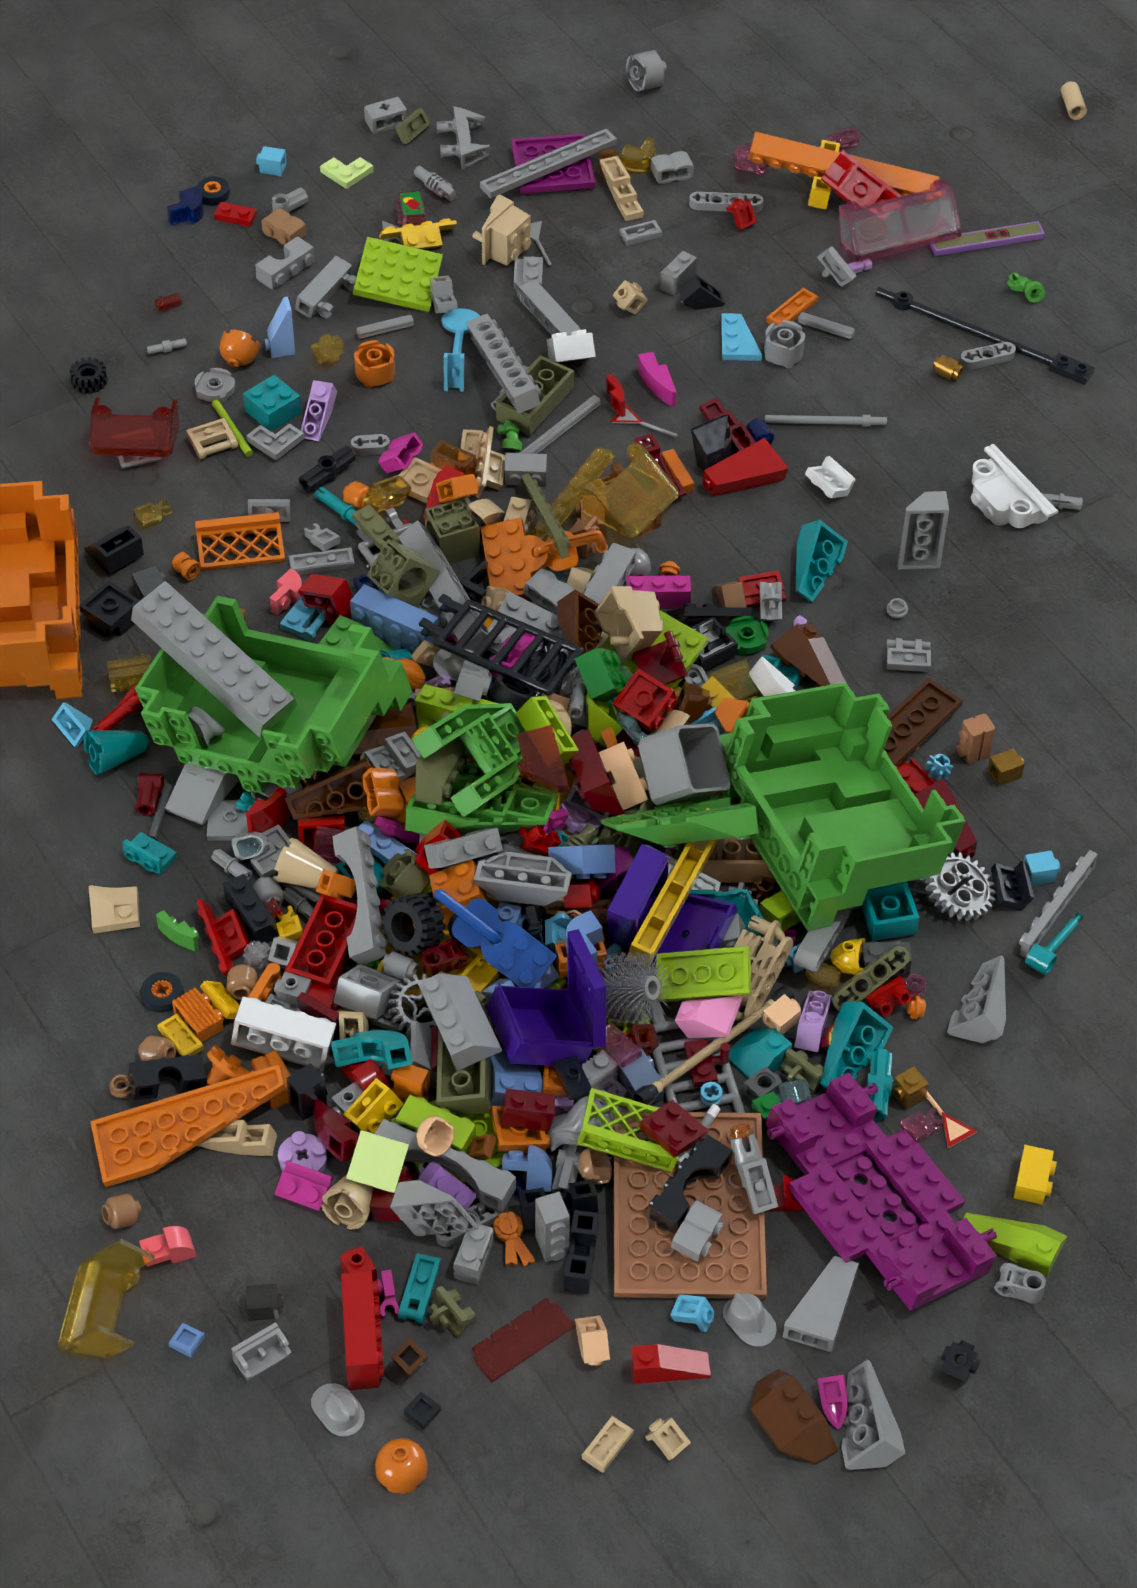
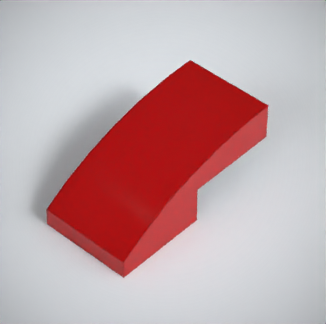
M611 374L606 377L607 393L611 397V407L624 417L626 416L624 391L617 378Z

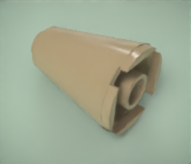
M291 838L288 840L291 842V845L289 847L284 846L278 857L274 869L278 871V876H274V880L281 883L317 888L323 869L339 874V870L299 840Z
M346 1174L325 1192L322 1197L323 1204L321 1206L325 1215L337 1225H340V1223L348 1225L347 1229H359L368 1219L374 1187L346 1179Z

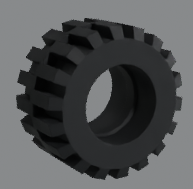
M414 893L395 898L385 907L384 911L386 914L382 915V920L384 921L382 929L385 930V939L389 940L388 944L390 947H394L395 952L401 953L404 956H412L425 952L441 943L440 939L444 937L443 930L446 925L443 923L445 917L444 914H441L440 911L442 909L440 905H436L434 898H429L427 894Z

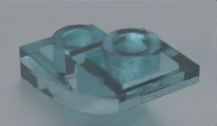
M620 712L617 714V718L624 731L638 747L640 739L648 735L642 732L636 718L629 714L625 716Z

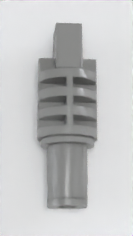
M422 166L416 167L414 174L424 182L426 188L433 191L439 197L443 196L451 202L457 197L455 190L452 188L453 186L434 172L430 173Z

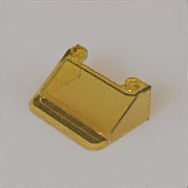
M633 441L627 448L630 465L608 486L601 480H594L583 488L582 511L591 517H598L599 522L626 537L638 536L678 497L679 493L677 486L648 451Z

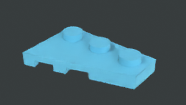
M722 313V360L762 361V354L742 314Z

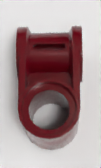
M452 938L426 950L422 957L424 974L430 978L437 975L440 971L449 973L467 965L469 957L463 953L460 941Z

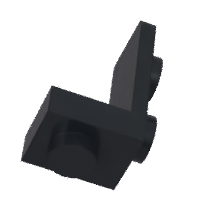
M483 561L479 566L476 565L472 572L460 581L470 600L481 604L483 597L486 595V590L478 586L487 574L488 562Z

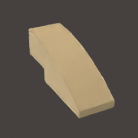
M489 499L477 500L468 505L474 517L484 526L504 521L506 513Z
M236 1120L197 1146L239 1155L272 1156L277 1134L270 1124L247 1125L244 1120Z

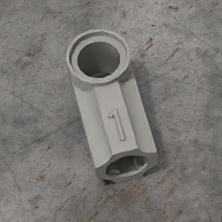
M301 187L287 195L276 194L272 198L273 211L279 208L290 214V211L307 203L308 196Z

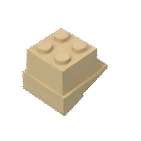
M499 194L490 207L491 213L482 228V234L475 231L472 236L474 239L482 242L483 265H486L487 261L492 259L508 266L531 245V216L515 207L513 201Z
M612 586L594 611L604 634L609 635L610 643L614 645L622 663H626L634 652L651 647L663 631V621L660 620L659 616L660 606L658 600H656L655 592L632 590L631 586Z

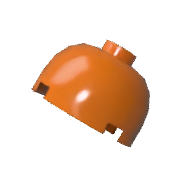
M231 329L230 333L223 332L219 349L221 356L230 366L239 367L251 364L255 360L261 345L258 340L256 343L251 340L252 335Z
M404 1438L390 1440L377 1453L375 1462L376 1477L380 1484L382 1483L383 1486L387 1487L388 1491L399 1494L409 1493L417 1489V1486L426 1479L428 1471L426 1455L416 1442Z

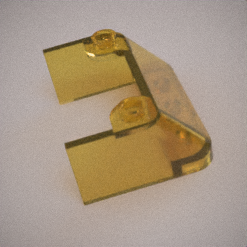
M120 1239L86 1258L80 1265L76 1275L59 1339V1348L73 1354L111 1358L132 1347L133 1341L114 1332L124 1292L136 1286L140 1278V1267L153 1261L155 1255Z

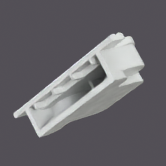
M995 444L984 448V451L991 459H980L973 464L972 484L974 486L971 500L984 513L986 518L990 519L995 525L1001 526L1010 523L1013 527L1024 528L1033 523H1042L1048 520L1049 517L1058 514V510Z

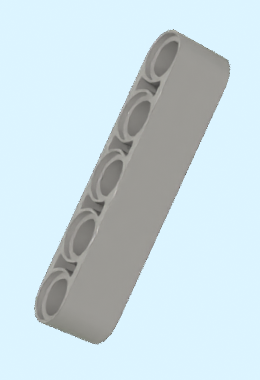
M532 279L516 286L518 299L550 334L567 332V336H569L571 332L581 330L537 280Z
M853 907L838 910L832 926L808 931L796 952L793 964L816 973L848 921Z

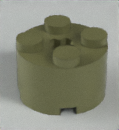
M404 849L406 853L402 855L399 853L395 854L381 872L384 877L383 880L379 879V885L395 898L420 893L425 886L431 883L430 874L419 866L415 861L417 855L410 849Z

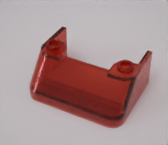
M96 397L91 410L90 452L95 455L166 457L171 455L179 432L178 400H173L171 409L167 407L157 408L152 416L114 415L110 408L106 405H101L100 397Z
M552 724L516 734L522 755L520 757L521 762H517L520 772L519 778L554 793L568 792V781Z

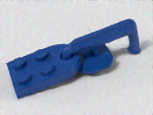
M437 889L434 892V899L437 903L445 905L459 916L452 926L454 937L467 947L481 946L485 960L517 986L533 988L557 957L555 953L517 924L506 921L499 922L497 909L484 899H474L465 908L448 895L446 891ZM501 935H502V942H501L499 945H493V944H498V943L501 941Z

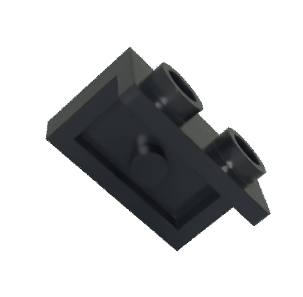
M1021 861L1015 868L997 863L991 867L998 905L1022 911L1034 899L1026 862Z

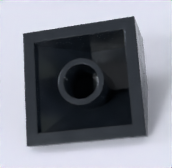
M726 414L691 429L697 466L706 470L732 456L734 451L728 416Z

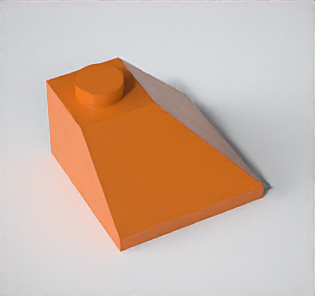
M729 698L722 699L720 705L715 710V718L718 721L722 734L733 733L737 719L746 717L749 707L748 701Z

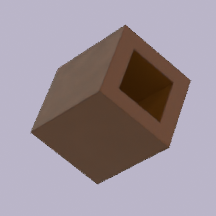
M410 1338L391 1356L392 1360L410 1378L428 1360V1356Z

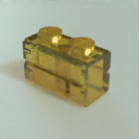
M396 475L372 483L363 501L366 505L370 504L379 513L402 505L412 488L401 475Z
M138 654L134 657L115 658L106 661L111 691L130 690L134 685L138 684L151 665L150 654Z

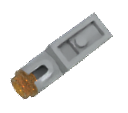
M749 1123L731 1127L729 1140L742 1186L747 1191L752 1213L756 1214L778 1207L767 1162L761 1156L753 1129L750 1128Z

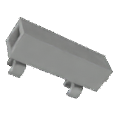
M335 256L297 296L295 310L310 319L317 312L324 319H328L332 315L330 311L333 309V306L327 303V301L342 285H345L349 291L353 292L357 277L350 275L352 265Z

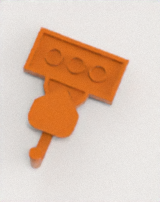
M521 517L481 527L485 559L488 562L487 571L490 586L508 589L521 598L523 596L527 597L524 594L525 583L541 568L545 569L548 567L555 572L571 570L572 567H576L579 561L577 546L596 542V551L604 553L606 549L608 550L606 540L600 530L577 535L564 531L565 535L568 536L571 548H568L569 557L561 559L549 536L544 542L540 537L525 535L524 523Z

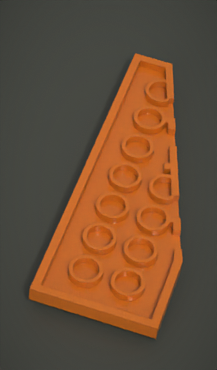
M279 1064L90 1121L104 1186H112L154 1173L284 1091L286 1087Z

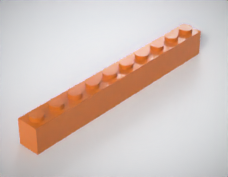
M755 132L748 160L755 164H767L775 169L783 168L792 173H803L814 178V176L823 177L841 152ZM850 155L902 195V200H913L922 205L933 204L939 176Z

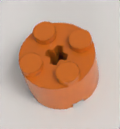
M376 340L360 344L358 350L354 353L355 375L357 379L367 388L391 383L395 375L393 348L387 343L383 345L380 344V341Z

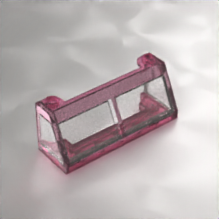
M942 179L931 183L929 190L861 206L854 201L839 206L840 248L855 263L961 237V226L953 187Z

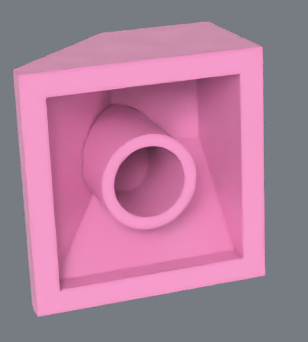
M741 996L684 1001L681 1003L675 1022L687 1038L728 1037L743 998Z

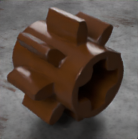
M762 877L758 882L753 881L751 896L756 897L758 904H760L764 899L777 894L780 887L778 885L774 886L773 878Z

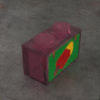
M421 190L398 192V200H395L398 224H402V226L406 224L417 226L426 222Z

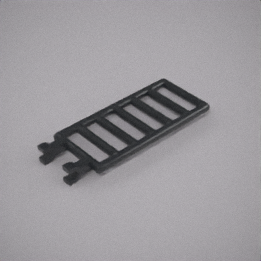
M442 594L438 599V602L442 603L440 611L455 614L445 628L434 625L424 617L419 622V626L423 627L420 631L421 635L436 638L434 646L546 695L553 694L576 664L574 658L584 653V649L576 644L472 600H467L464 604H460L445 594ZM470 609L480 613L455 645L445 641ZM488 617L498 621L474 653L463 649ZM506 625L517 629L492 661L482 657ZM525 633L535 636L511 669L500 665ZM543 641L554 644L529 677L519 673ZM562 648L572 652L571 656L548 685L538 682V679Z

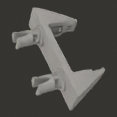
M453 107V120L436 121L437 133L454 132L457 138V145H440L441 158L458 156L460 158L461 170L489 156L490 146L488 144L479 145L471 143L469 130L485 127V117L463 108Z

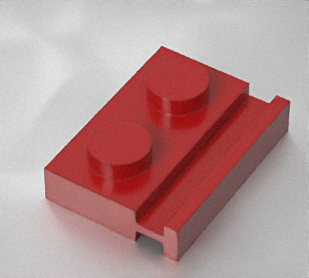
M779 570L738 577L737 582H742L746 607L760 606V582H782ZM782 583V602H785L787 597Z
M913 758L910 759V762L903 763L897 767L898 772L904 781L907 782L914 795L936 782L932 777H928L929 774Z

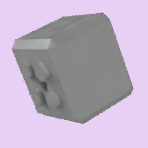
M713 723L676 726L640 739L638 748L650 799L654 804L663 805L700 799L729 790L731 786L719 731Z

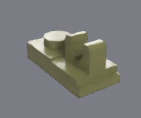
M420 108L398 124L395 130L402 144H408L427 128L430 122L423 108Z

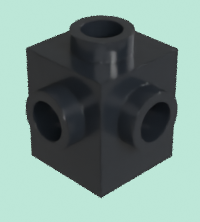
M960 1340L959 1344L953 1342L951 1347L947 1345L941 1357V1360L944 1361L941 1371L967 1383L970 1373L975 1375L981 1361L977 1359L979 1354L973 1351L975 1346L963 1340ZM959 1356H964L965 1358L962 1364L957 1363Z

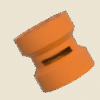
M180 552L172 560L171 568L175 572L181 573L182 577L186 580L191 581L198 576L201 564L194 559L191 560V557L185 552Z

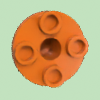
M216 1045L207 1053L208 1058L212 1062V1069L207 1074L208 1085L250 1073L247 1069L240 1066L242 1064L240 1059L232 1054L229 1057L226 1056L225 1052Z

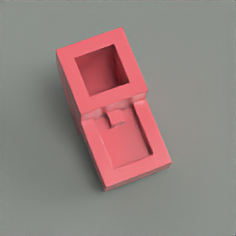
M291 568L277 580L278 590L269 597L271 612L277 616L283 610H286L291 603L295 605L301 597L298 592L302 586L301 578Z
M184 1227L163 1228V1234L139 1241L147 1267L170 1259L172 1264L197 1257L189 1231Z

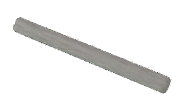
M596 395L591 396L519 453L538 454L601 404L600 398Z

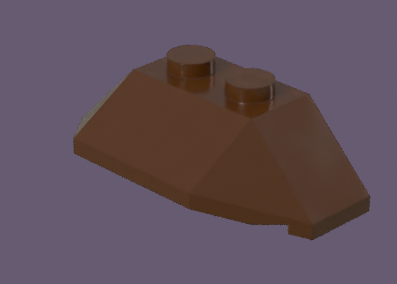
M778 1369L757 1381L750 1412L779 1452L798 1459L807 1460L815 1465L838 1452L825 1417L794 1376Z

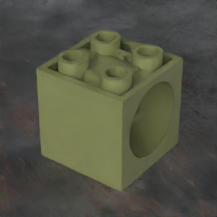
M464 498L425 509V527L431 532L449 564L480 556L479 525Z
M388 539L366 576L387 595L419 607L440 570L418 551Z

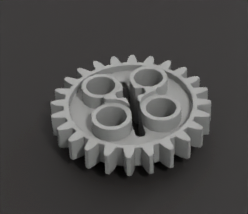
M960 852L957 856L954 853L948 854L940 875L926 877L924 882L929 884L925 890L932 892L929 899H936L934 905H941L942 913L947 910L949 911L950 918L956 914L959 921L964 917L968 922L971 918L977 920L988 912L995 901V898L992 896L996 891L991 889L994 883L987 880L990 874L983 873L985 867L978 868L977 860L973 863L970 862V856L963 859ZM969 877L971 878L966 884L962 885L955 893H953L952 895H948L953 889L961 885L964 880H966Z

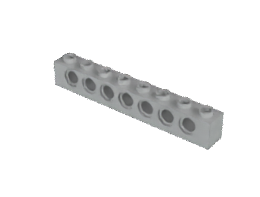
M487 313L467 321L466 325L471 340L518 414L541 405L539 396L542 395L538 385H535L532 376L528 374L526 366L522 365L520 357L516 356L513 346H510L507 337H504L501 328H498L496 320H491Z

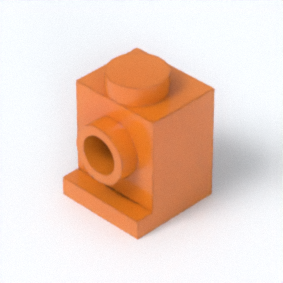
M323 869L316 891L338 899H342V896L351 898L355 893L356 883L352 878Z

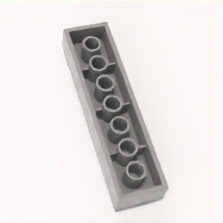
M166 581L133 606L131 620L259 738L262 736L263 730H269L291 711L294 697Z

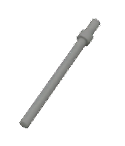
M765 415V423L846 424L871 427V425H887V417H871V415H862V417Z

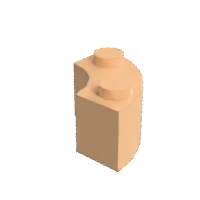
M622 742L599 752L623 810L648 800L645 792L648 790L645 778H639L633 762L637 760L632 748L627 750L625 743Z

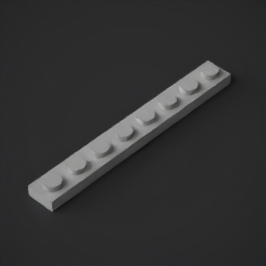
M607 129L601 130L480 182V188L489 198L495 197L617 145V138Z

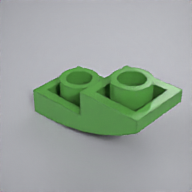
M164 910L156 914L158 928L165 936L186 949L192 951L199 950L198 939L200 937L194 927L190 928L185 921L178 924L173 916L169 917Z

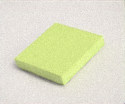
M361 1130L346 1179L395 1193L409 1144Z

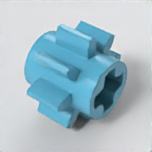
M937 754L935 757L930 755L924 766V770L929 774L928 777H932L935 781H939L942 778L947 780L953 769L949 758L943 754Z

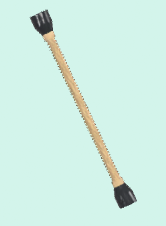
M787 986L780 987L773 992L770 999L765 1002V1005L731 1028L728 1037L717 1038L660 1080L640 1087L632 1093V1099L647 1105L653 1103L657 1095L665 1087L720 1049L722 1043H728L763 1018L764 1010L785 994L789 999H795L791 989Z

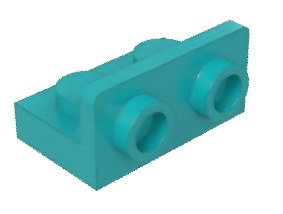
M142 832L131 842L127 839L122 842L124 855L128 860L135 861L143 865L146 870L155 872L160 876L177 858L176 851Z

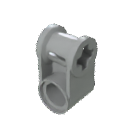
M1011 1263L1001 1265V1276L994 1286L998 1294L1033 1304L1042 1300L1046 1280L1040 1272L1021 1268Z

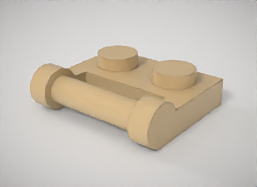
M224 418L186 430L187 437L196 451L199 460L205 459L207 455L229 448H238L237 439ZM227 439V441H224V442H221V443H217V444H214V445H211V446H208V447H205V448L202 447V446H205V445H208V444H211V443H214V442H218V441Z

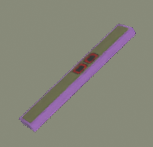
M1039 221L930 238L929 245L934 255L940 256L1044 239L1045 233Z

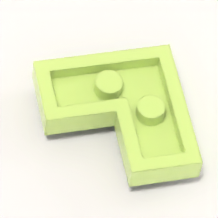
M333 157L320 166L321 173L345 189H348L374 172L373 165L361 157L347 166Z

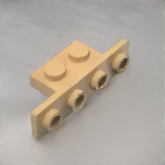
M489 426L486 433H482L479 441L482 447H480L477 455L480 461L475 469V473L478 474L476 479L479 483V490L477 495H475L477 498L480 497L485 486L500 490L503 485L506 455L491 450L494 429Z

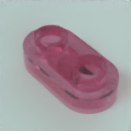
M847 128L828 135L826 141L840 143V151L859 144L861 133L855 128Z

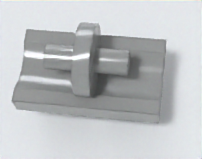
M760 582L761 621H782V582Z

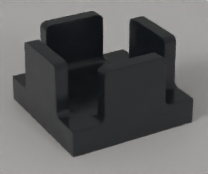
M108 581L81 603L79 609L80 612L88 617L89 627L98 634L106 637L108 630L112 632L117 628V634L122 636L135 625L131 620L133 606L140 600Z

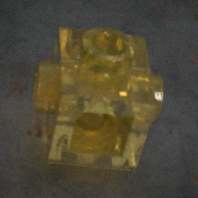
M328 333L319 337V342L310 345L318 364L329 361V364L340 360L339 355L345 353L344 342L338 337V334L331 336Z

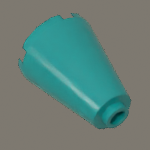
M91 730L84 735L85 753H90L91 760L87 761L95 774H103L146 752L149 746L147 735L143 734L140 730Z

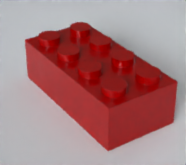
M321 894L285 971L311 979L314 984L335 990L339 977L342 975L349 960L347 937L351 935L355 924L357 904Z
M372 1271L342 1273L349 1390L380 1388L379 1378H384L378 1281H373Z

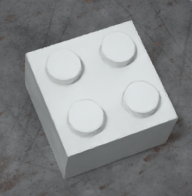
M586 329L573 331L569 336H567V332L551 334L552 338L546 339L549 359L554 362L595 357L592 333H586Z

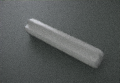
M801 312L798 318V323L847 339H852L854 336V328L804 312Z
M405 315L357 327L356 333L358 338L362 339L411 327L414 325L411 315Z

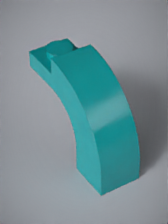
M389 1030L363 1031L353 1033L354 1037L331 1042L336 1067L367 1061L370 1058L373 1061L386 1063L389 1070L412 1065L408 1040L405 1035L399 1032Z

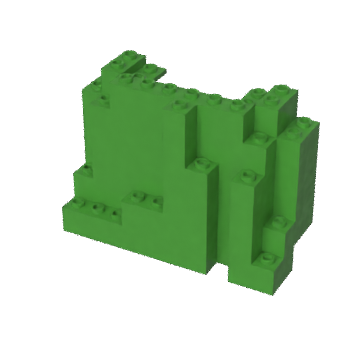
M222 596L215 598L204 616L294 697L291 711L269 730H263L262 736L259 738L162 648L135 688L144 708L141 715L154 743L174 747L179 761L184 764H193L205 769L219 770L222 773L236 774L244 790L261 794L264 793L269 783L296 789L302 777L310 779L314 771L328 773L332 765L346 767L376 715L384 716L387 710L391 709L401 711L412 693L402 662L382 658L371 627L351 624L348 632L354 650L338 649L249 630L237 600ZM193 706L204 710L225 729L224 734L214 736L210 740L209 748L204 744L198 731L192 726L187 716Z
M846 682L753 698L750 701L746 717L737 719L733 733L720 735L731 781L729 790L722 793L730 798L740 797V804L748 803L756 806L759 833L752 834L750 839L807 931L832 926L837 911L861 906L868 889L940 875L948 854L953 853L965 824V819L956 806H946L936 790L931 791L925 809L922 808L917 797L914 796L907 782L904 781L897 767L892 763L887 752L884 750L892 730V724L887 718L890 710L888 704L880 694L856 698Z

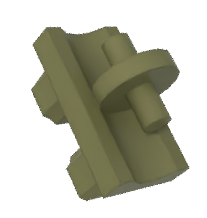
M791 1048L785 1052V1059L779 1068L788 1075L786 1082L790 1085L798 1082L809 1092L814 1093L817 1091L823 1076L824 1067L820 1064H815L814 1066L810 1064L807 1054L802 1050L794 1052Z
M443 1286L436 1288V1296L430 1303V1309L433 1312L430 1316V1321L433 1325L442 1323L444 1327L450 1329L455 1337H459L463 1334L465 1327L473 1322L475 1313L470 1307L461 1309L458 1306L461 1297L456 1289L446 1291Z

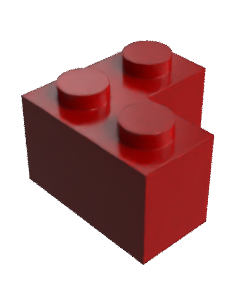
M311 574L299 588L298 592L305 607L322 609L329 626H332L340 615L351 619L350 601L353 595L346 579Z

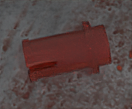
M178 293L165 297L158 296V299H155V305L158 311H165L167 308L181 305V298Z

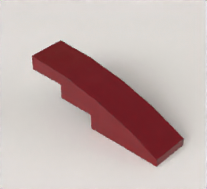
M718 398L700 405L699 410L707 422L725 414L728 416L734 453L756 443L743 422L738 423L730 409L726 411Z

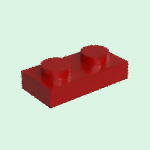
M220 202L214 213V219L251 227L257 216V209Z

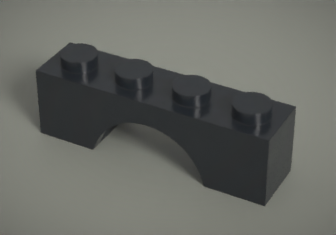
M707 1135L703 1141L699 1140L695 1144L690 1158L683 1159L678 1167L679 1172L675 1177L670 1176L664 1184L663 1192L660 1196L656 1194L649 1204L650 1219L673 1234L677 1232L689 1212L690 1205L683 1193L686 1187L697 1179H718L731 1162L732 1150L710 1135Z

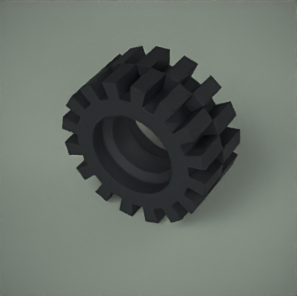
M88 357V360L81 358V362L77 360L75 364L71 365L69 370L71 384L77 392L82 390L83 394H86L87 391H89V394H93V390L97 393L99 388L103 389L105 388L104 385H107L106 366L101 360L98 362L97 358H94V360L91 357Z

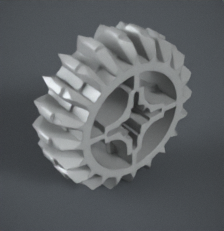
M413 974L412 982L409 978L405 977L403 979L404 985L397 983L396 988L398 991L393 990L391 992V996L395 999H390L388 1002L390 1006L394 1007L389 1010V1014L397 1015L392 1019L393 1023L401 1022L398 1030L401 1031L404 1027L408 1028L407 1036L411 1034V1021H418L422 1016L432 1017L425 1001L424 1007L416 1015L417 1006L424 998L422 994L419 996L405 995L411 990L420 989L418 983L426 980V974H422L421 980H418V976ZM402 1002L406 1003V1006L411 1009L413 1014L411 1020L405 1015L402 1009ZM434 1020L422 1023L431 1029L436 1026Z

